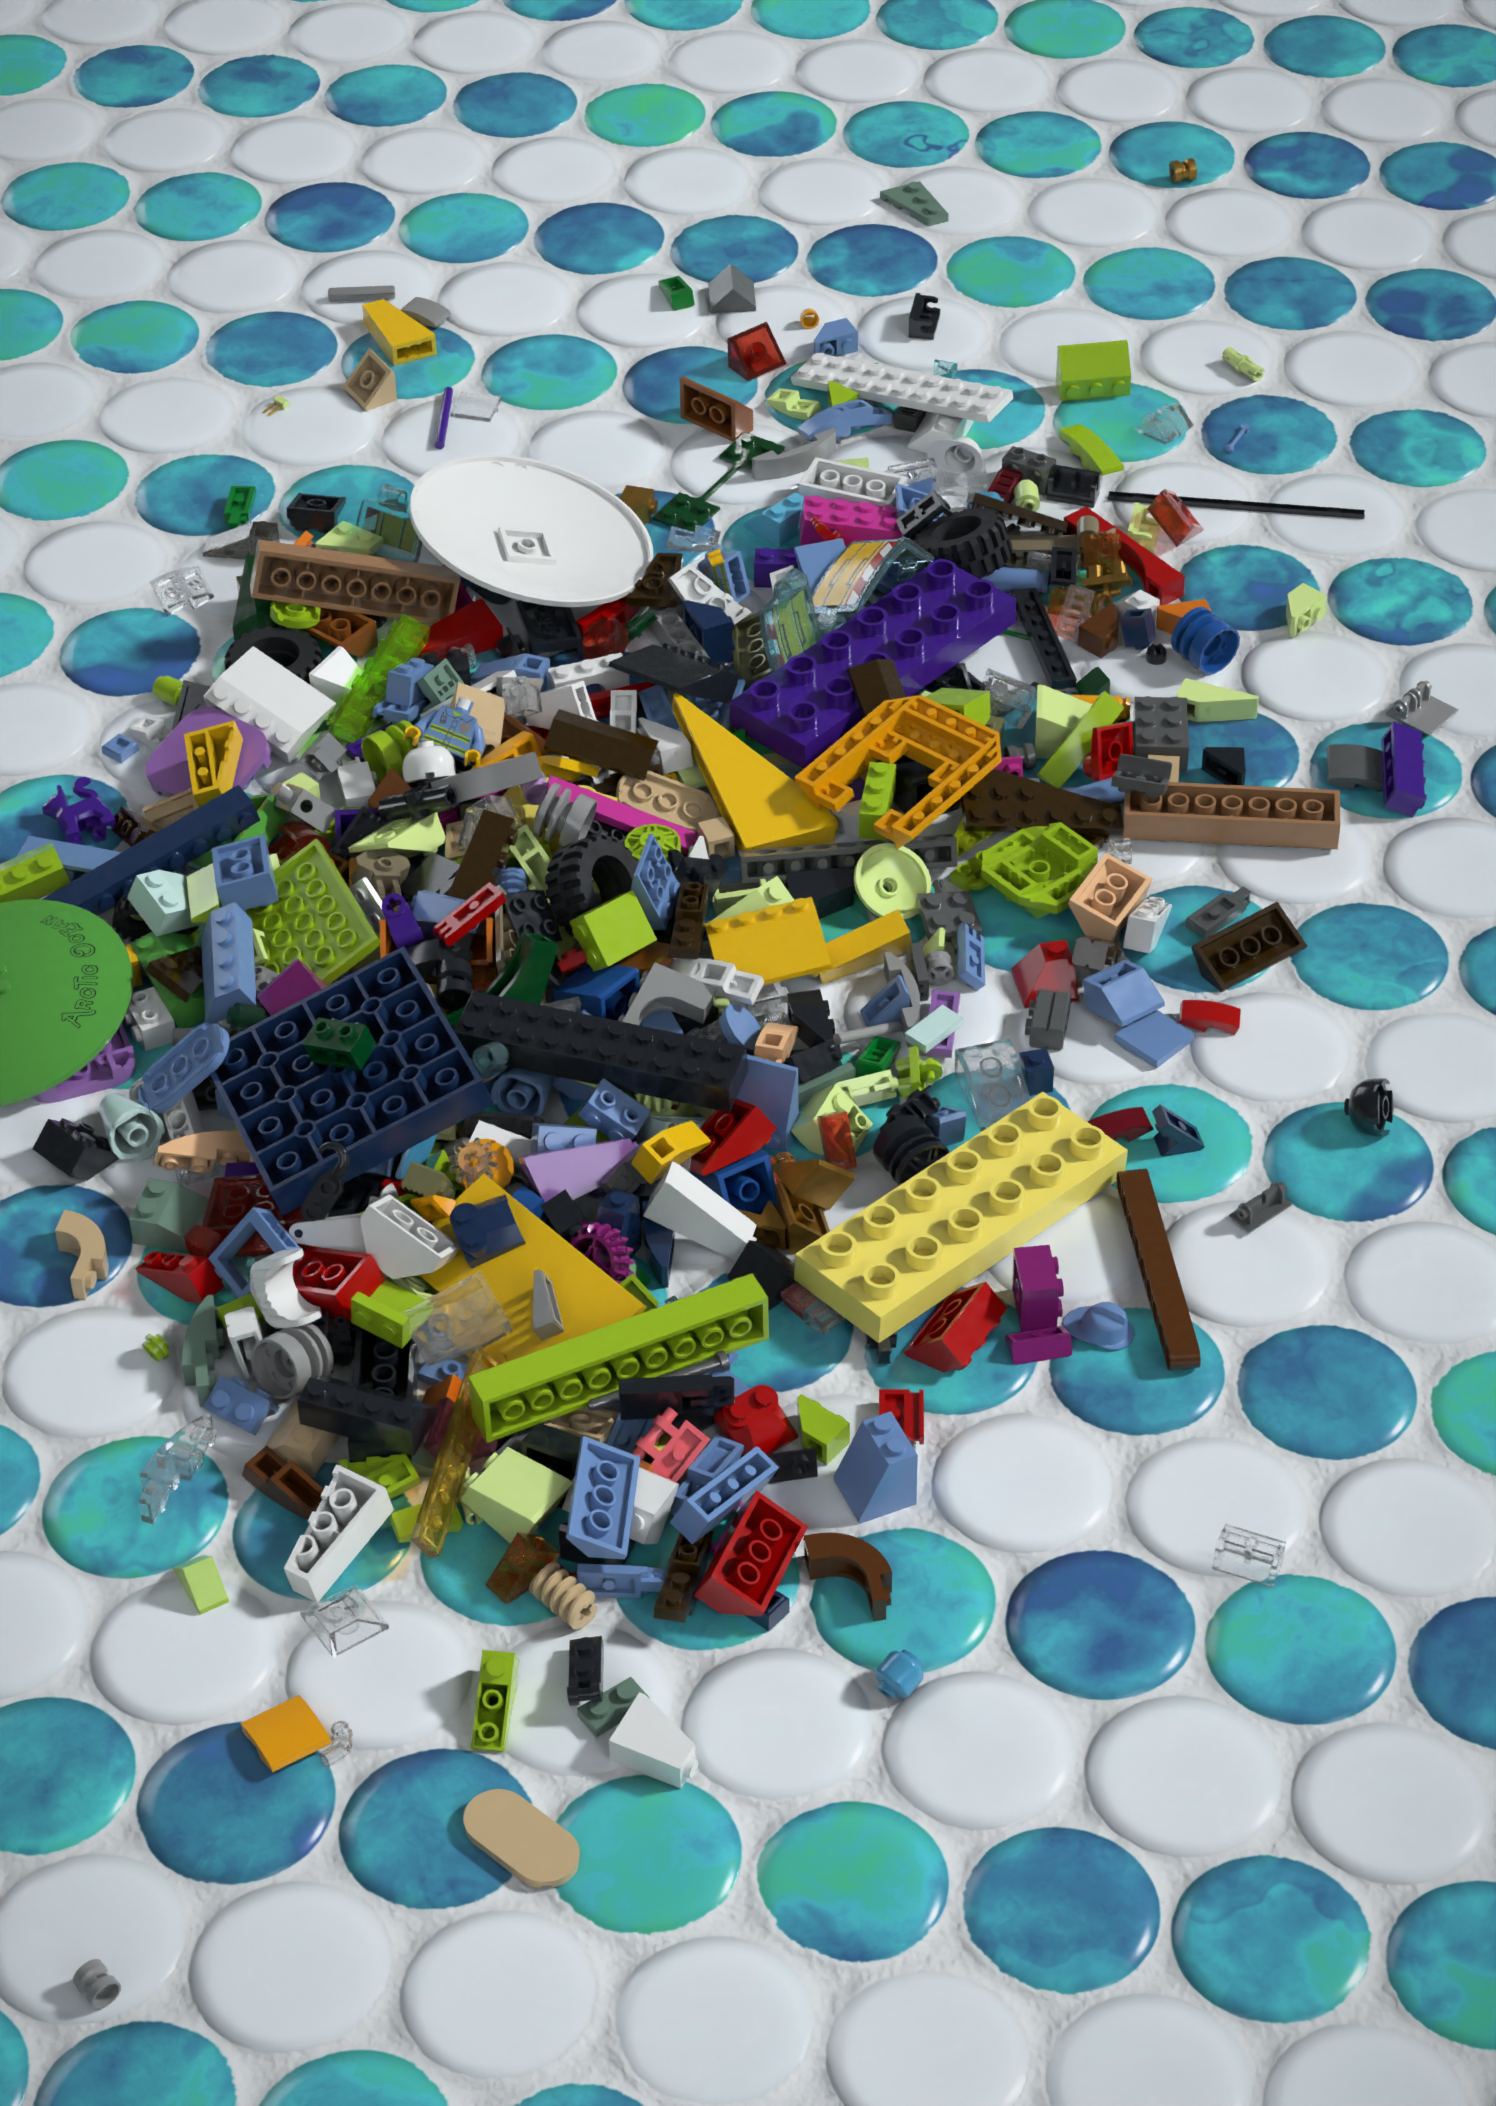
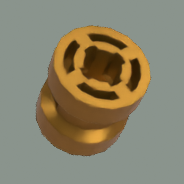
M1193 158L1185 159L1183 162L1178 160L1170 162L1169 174L1172 183H1179L1184 179L1187 181L1196 180L1197 167Z

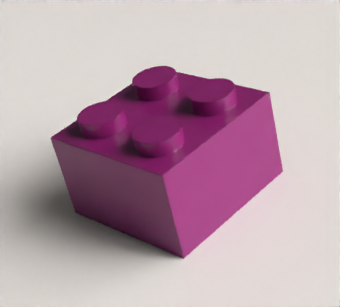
M1050 1245L1014 1248L1012 1292L1021 1332L1056 1327L1058 1317L1063 1315L1062 1302L1059 1297L1064 1296L1062 1278L1057 1279L1056 1275L1059 1274L1057 1256L1052 1257Z

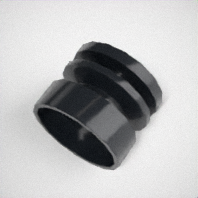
M905 1115L889 1123L878 1134L873 1145V1154L876 1160L890 1173L898 1186L950 1153L948 1148L941 1143L940 1139L933 1135L932 1130L916 1115Z

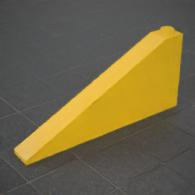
M679 693L673 694L672 712L681 731L690 742L692 755L721 816L724 817L734 834V844L738 851L820 845L835 841V831L838 830V822L835 815H831L827 807L824 806L819 810L794 780Z

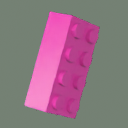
M804 496L799 521L800 546L825 541L810 524V519L814 516L818 517L831 532L836 529L845 538L844 544L847 548L855 543L897 540L902 537L896 522L899 518L897 508L894 506H876L868 502L853 503L844 499L830 500L820 496Z

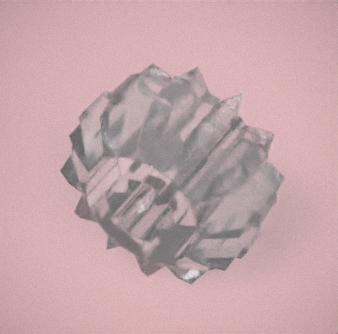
M465 1138L463 1139L464 1148L458 1145L453 1147L457 1155H449V1162L454 1164L449 1168L450 1174H457V1183L467 1179L466 1185L469 1187L473 1184V1181H476L483 1174L493 1180L494 1176L491 1171L498 1170V1163L494 1162L498 1156L496 1151H490L491 1144L489 1142L484 1143L480 1147V1138H475L474 1145H470L469 1140ZM472 1158L478 1159V1164L475 1163L476 1167H469V1162L471 1163Z

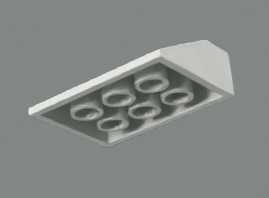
M254 646L223 672L203 696L206 707L220 709L258 728L264 733L271 752L289 764L336 706V702Z

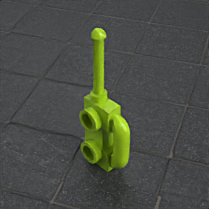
M983 851L977 852L975 857L969 859L968 862L959 864L957 869L950 873L949 882L963 891L970 889L980 891L991 885L983 878L979 879L981 877Z

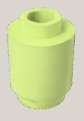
M1031 480L1020 481L1014 489L1016 506L1036 512L1040 507L1037 485Z

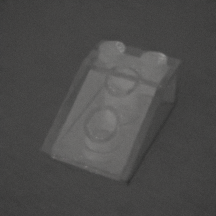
M1009 1038L955 1049L954 1074L980 1131L985 1130L1031 1100L1019 1058Z
M480 1270L402 1312V1314L409 1317V1333L427 1366L486 1347L513 1332L509 1320Z

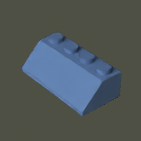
M233 902L210 912L201 936L205 1023L214 1024L257 1006L252 919L236 902Z

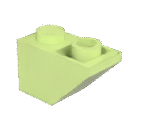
M1302 583L1287 594L1286 620L1289 636L1294 638L1325 616L1327 611L1326 594L1305 583Z

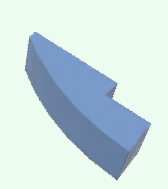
M716 1435L688 1467L687 1478L677 1489L670 1515L675 1516L689 1497L738 1461L744 1451V1445Z

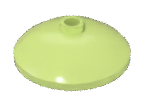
M893 843L875 845L859 858L855 866L854 885L862 903L879 917L898 909L904 920L913 918L919 914L916 905L917 894L931 893L932 891L931 877L926 865L919 856L904 846L896 850V846ZM883 886H886L889 889V892H887L883 888Z

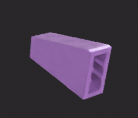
M623 1138L524 1155L519 1157L518 1160L534 1193L544 1199V1202H547L565 1189L575 1200L601 1187L599 1184L606 1175L638 1144L635 1141L632 1142L631 1139Z

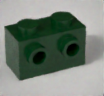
M318 1017L302 1045L315 1063L331 1064L336 1067H348L349 1069L361 1071L372 1053L376 1042L369 1028L362 1023H349L338 1019Z

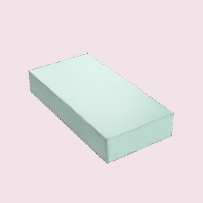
M941 1005L905 1032V1041L927 1053L963 1026L964 1018L946 1006Z

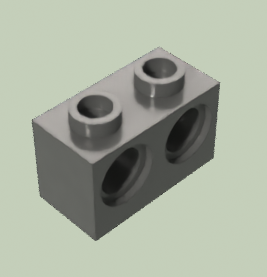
M1012 446L1002 458V467L1021 472L1023 480H1031L1037 485L1039 494L1045 495L1048 492L1049 476L1051 477L1053 465H1056V459L1025 450L1021 447Z

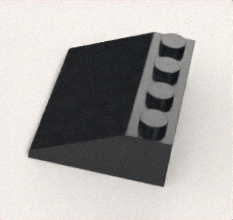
M663 643V647L650 645L609 662L608 666L676 693L729 704L732 700L739 674L730 671L731 666L718 662L712 665V659L698 656V659H696V653L684 649L678 652L677 646Z

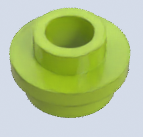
M148 1334L145 1337L146 1341L142 1344V1347L155 1361L159 1362L162 1358L166 1359L170 1356L167 1350L170 1346L159 1334L155 1336Z

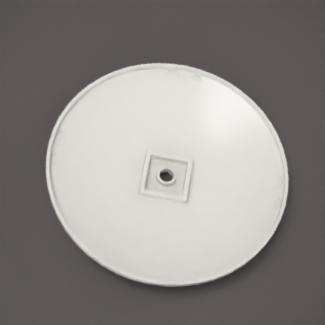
M475 455L452 459L431 468L423 474L415 484L409 502L410 520L416 534L425 547L439 561L465 579L490 591L517 600L556 607H587L613 602L635 590V584L639 579L642 580L646 574V568L653 560V546L647 529L639 517L622 500L599 484L570 470L549 463L506 455Z

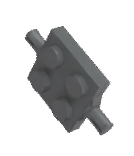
M935 880L932 883L935 893L917 894L916 905L928 941L939 928H944L945 941L952 943L954 953L957 955V928L960 923L965 922L977 934L982 935L983 930L970 891L947 892L943 880H939V882Z

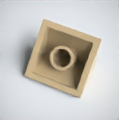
M368 349L343 385V388L367 411L397 401L395 372L371 349Z

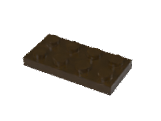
M976 492L968 493L965 502L971 505L970 509L982 507L983 509L991 508L996 510L1005 521L1013 518L1018 520L1017 525L1026 528L1041 527L1040 532L1048 535H1058V533L1066 532L1068 522Z

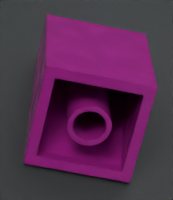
M296 958L257 995V998L272 1016L327 987V985L299 958Z

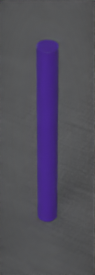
M446 387L443 393L435 441L437 449H443L445 445L453 389L451 387Z

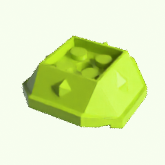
M1061 822L1049 824V827L1034 826L1023 828L983 851L981 877L1002 893L1007 901L1014 902L1034 918L1039 919L1049 913L1058 914L1070 908L1068 904L1070 898L1098 863V848Z

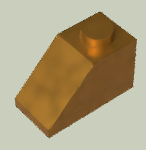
M630 485L625 486L619 499L639 517L643 525L647 524L652 514H656L658 500L654 498V489Z

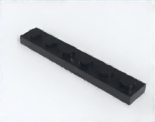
M1012 589L1011 596L1016 598V611L1050 688L1064 689L1076 687V676L1037 589Z

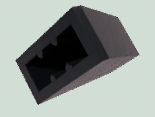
M851 867L786 872V889L794 900L812 897L819 919L854 905V894H857L854 878H852Z

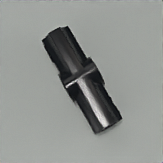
M450 785L425 789V786L410 789L403 794L382 798L379 801L378 811L380 817L384 818L386 822L409 817L411 820H419L435 812L455 808L458 795L455 788H452Z

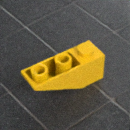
M689 1121L662 1130L644 1142L631 1164L652 1184L664 1175L672 1161L680 1165L708 1146L711 1140L693 1121Z

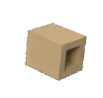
M723 816L698 823V838L699 836L704 837L709 859L711 854H719L723 859L735 856L734 834Z

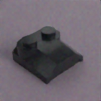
M298 493L287 507L289 524L298 531L318 529L321 533H328L338 525V516L346 503V497Z

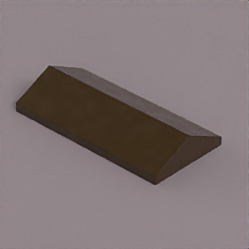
M875 659L846 670L863 718L885 700L906 697L893 659ZM902 755V756H901L897 761H895L893 764L898 763V762H901V761H904V760H907V759H911V758H909V757H907V756H905V755Z
M559 709L553 718L543 749L645 781L659 740Z
M1275 902L1192 945L1191 949L1201 976L1222 993L1306 949L1307 944L1279 903Z

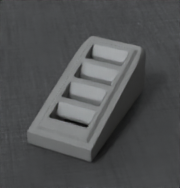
M539 1269L534 1271L533 1331L541 1340L563 1333L564 1327L552 1281Z

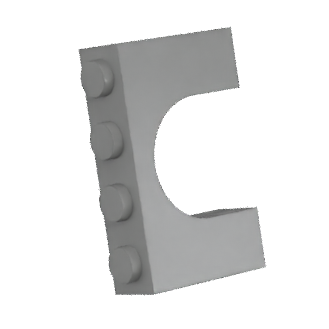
M655 962L650 972L647 970L644 972L640 981L641 988L639 992L632 994L628 1003L629 1010L627 1014H622L618 1021L640 1025L652 1013L672 1011L703 1024L715 1003L716 988Z

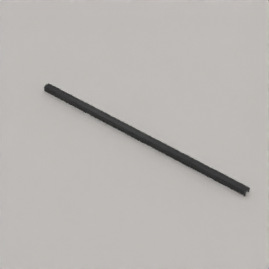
M1109 491L1108 500L1355 519L1365 518V510L1113 491Z

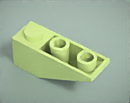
M1187 678L1184 679L1175 695L1178 698H1187L1188 720L1212 722L1257 718L1259 696Z

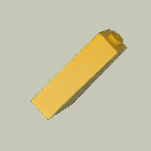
M384 299L362 304L364 325L393 366L437 355L436 337L432 331Z
M899 910L888 913L826 943L832 969L812 973L813 978L818 976L821 983L824 984L883 963L884 952H891L896 957L910 953V944H912L911 934Z

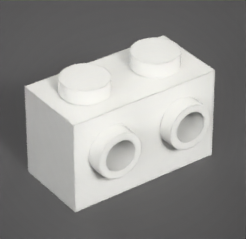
M155 987L133 993L123 1020L126 1025H131V1032L135 1042L140 1041L145 1051L172 1043L173 1029L175 1028L174 1019Z

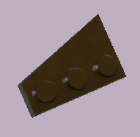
M657 553L646 568V574L642 580L639 579L635 584V590L627 595L626 606L677 607L678 594L667 579L682 569L683 554Z
M195 946L150 961L145 971L187 1003L191 995L203 983L202 948Z

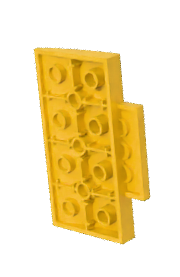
M485 1174L481 1175L455 1200V1207L462 1203L476 1205L506 1194L509 1206L526 1244L472 1269L460 1248L451 1262L432 1273L419 1275L439 1292L431 1302L434 1306V1311L426 1321L483 1370L592 1332L595 1329L614 1324L623 1319L639 1315L647 1308ZM450 1218L438 1219L431 1224L458 1243L450 1223ZM539 1269L552 1281L564 1327L563 1333L541 1340L533 1331L534 1271Z

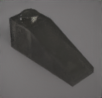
M253 521L209 537L203 550V557L245 559L247 555L256 554L258 539L280 542L278 524L266 521Z

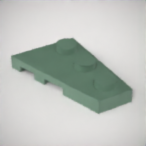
M920 181L880 191L881 200L885 202L890 200L894 203L895 208L909 211L912 218L928 227L948 222L946 210Z

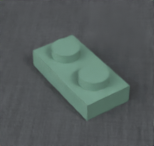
M629 1677L603 1692V1702L592 1703V1700L578 1707L577 1716L594 1736L598 1737L621 1722L639 1692L645 1694L649 1699L650 1697L632 1677Z

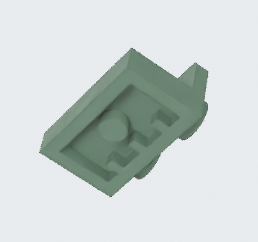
M446 658L416 682L421 688L422 693L430 700V703L422 709L423 712L451 698L454 695L457 682L464 684Z

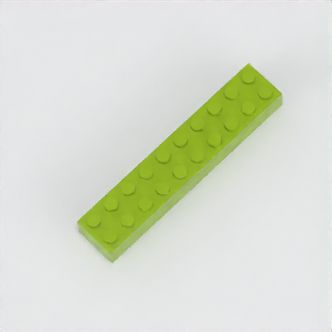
M751 1273L603 1328L595 1329L581 1336L565 1340L548 1348L537 1350L515 1360L507 1361L493 1368L482 1370L468 1376L472 1418L485 1441L489 1443L535 1426L538 1423H543L584 1408L590 1399L619 1390L618 1379L658 1377L714 1358L715 1352L724 1350L727 1355L768 1340V1297Z

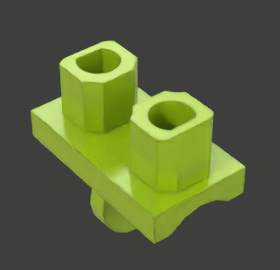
M917 1046L909 1047V1057L896 1060L897 1071L901 1078L898 1079V1090L902 1098L908 1097L917 1089L923 1090L927 1087V1082L932 1084L942 1077V1065L932 1058H928L926 1061L919 1059V1049Z

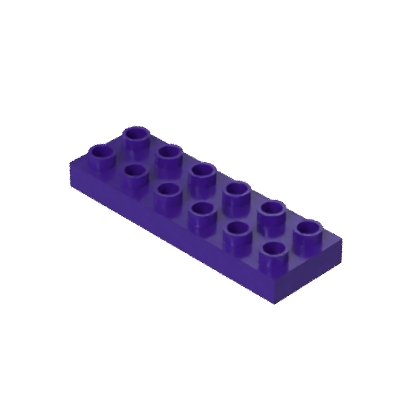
M940 558L928 564L927 568L905 583L895 586L886 596L871 606L860 610L855 617L836 630L826 633L817 643L799 655L791 657L786 664L764 679L754 682L748 690L729 702L731 727L736 730H745L746 736L805 769L863 719L846 671L847 669L875 659H893L906 697H911L1015 624L1016 598L996 588L990 581L979 579L958 568L950 560Z

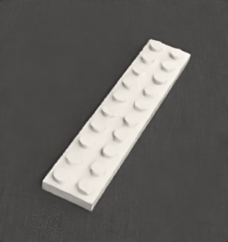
M815 353L791 376L792 385L828 392V381H834L858 392V398L984 423H989L1013 399L1012 390L999 386H988L981 383L946 378L940 375L925 374L920 371L904 370L898 367L894 368L883 366L882 364L863 362L862 360L826 355L824 353Z

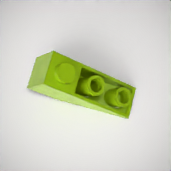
M482 1650L471 1749L504 1752L516 1694L520 1661L514 1652Z

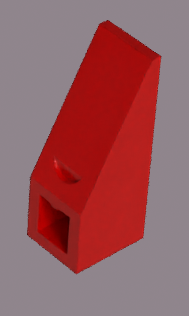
M154 1251L146 1255L144 1262L135 1268L138 1273L186 1302L201 1304L207 1295L214 1296L224 1287L220 1277L215 1273L214 1266L208 1259L209 1257Z

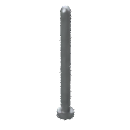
M724 1350L714 1353V1358L658 1377L703 1375L717 1369L723 1373L730 1370V1364ZM619 1390L590 1399L587 1402L588 1409L596 1411L619 1403Z

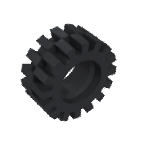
M125 895L121 896L120 901L118 900L115 906L112 926L116 928L115 932L117 934L123 933V939L126 940L127 937H130V942H133L152 931L145 921H139L129 916L139 915V913Z

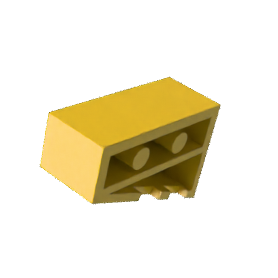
M235 720L184 734L192 792L199 807L232 789L243 743V737Z

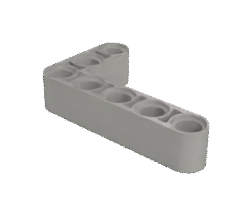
M679 596L677 607L662 608L649 606L658 619L648 627L662 647L663 643L677 646L678 652L684 649L696 653V659H698V656L710 658L683 622V601Z

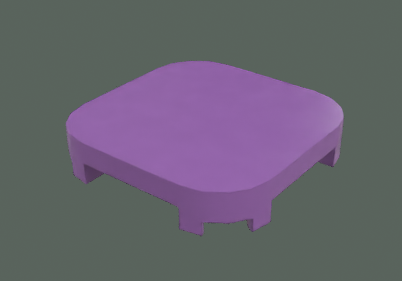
M201 707L186 715L152 753L146 762L145 773L153 790L159 796L165 794L171 797L192 788L184 734L235 720L243 737V743L232 788L239 785L243 789L261 767L268 769L272 762L270 759V745L264 733L258 728L220 709Z
M122 1022L108 1044L85 1067L55 1087L31 1098L44 1103L61 1102L110 1089L127 1082L133 1076L136 1064L133 1045H130Z

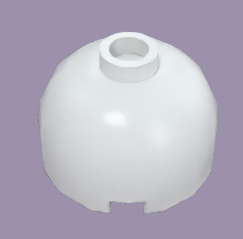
M433 741L417 743L418 748L409 751L403 761V777L405 782L424 781L456 774L454 758L449 750L443 746H434Z

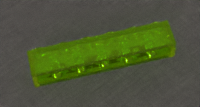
M405 614L401 616L398 622L393 621L386 640L383 638L380 640L375 656H370L364 665V672L362 675H356L351 685V691L349 694L346 692L343 694L339 702L340 707L336 712L332 711L327 719L326 724L329 725L328 732L338 742L348 746L365 736L376 719L373 717V707L386 698L388 672L398 667V665L406 663L411 658L419 656L428 642L429 626Z

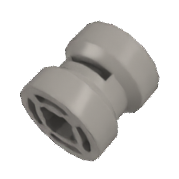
M93 1959L84 1963L73 1977L74 1985L80 1992L86 1993V1999L95 2009H102L110 2005L119 1996L121 1991L120 1983L114 1976L108 1975V1969L99 1959Z

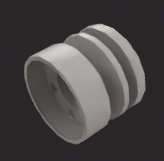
M554 782L547 794L542 798L537 809L533 835L541 837L546 830L545 840L550 842L559 832V846L563 847L586 837L595 816L598 801L580 794L571 803L572 790L566 788L560 796L562 786Z
M311 1323L298 1327L284 1328L257 1342L251 1352V1365L259 1385L268 1394L277 1399H287L302 1391L310 1377L329 1376L333 1369L334 1357L331 1345L323 1332Z

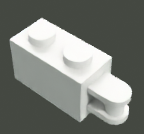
M355 757V760L351 761L341 759V766L337 767V775L344 808H362V806L369 808L368 800L376 790L375 787L378 786L376 772L370 771L368 761L360 762L359 757Z

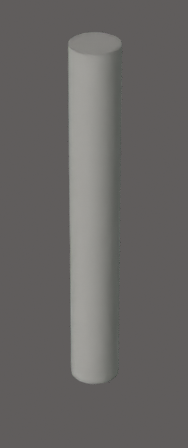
M899 1020L834 1034L833 1041L840 1045L900 1032L903 1026Z

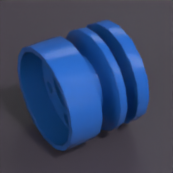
M1196 607L1187 612L1175 626L1171 638L1173 650L1207 675L1223 670L1236 655L1240 644L1238 631L1205 607Z

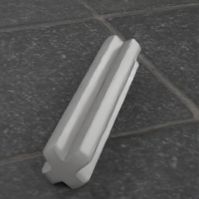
M393 285L328 289L329 301L395 298V287Z

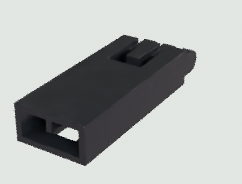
M712 1374L618 1379L620 1420L654 1419L658 1414L661 1416L668 1407L678 1413L676 1417L714 1415V1407L732 1406L735 1403L734 1378L731 1376L712 1377Z

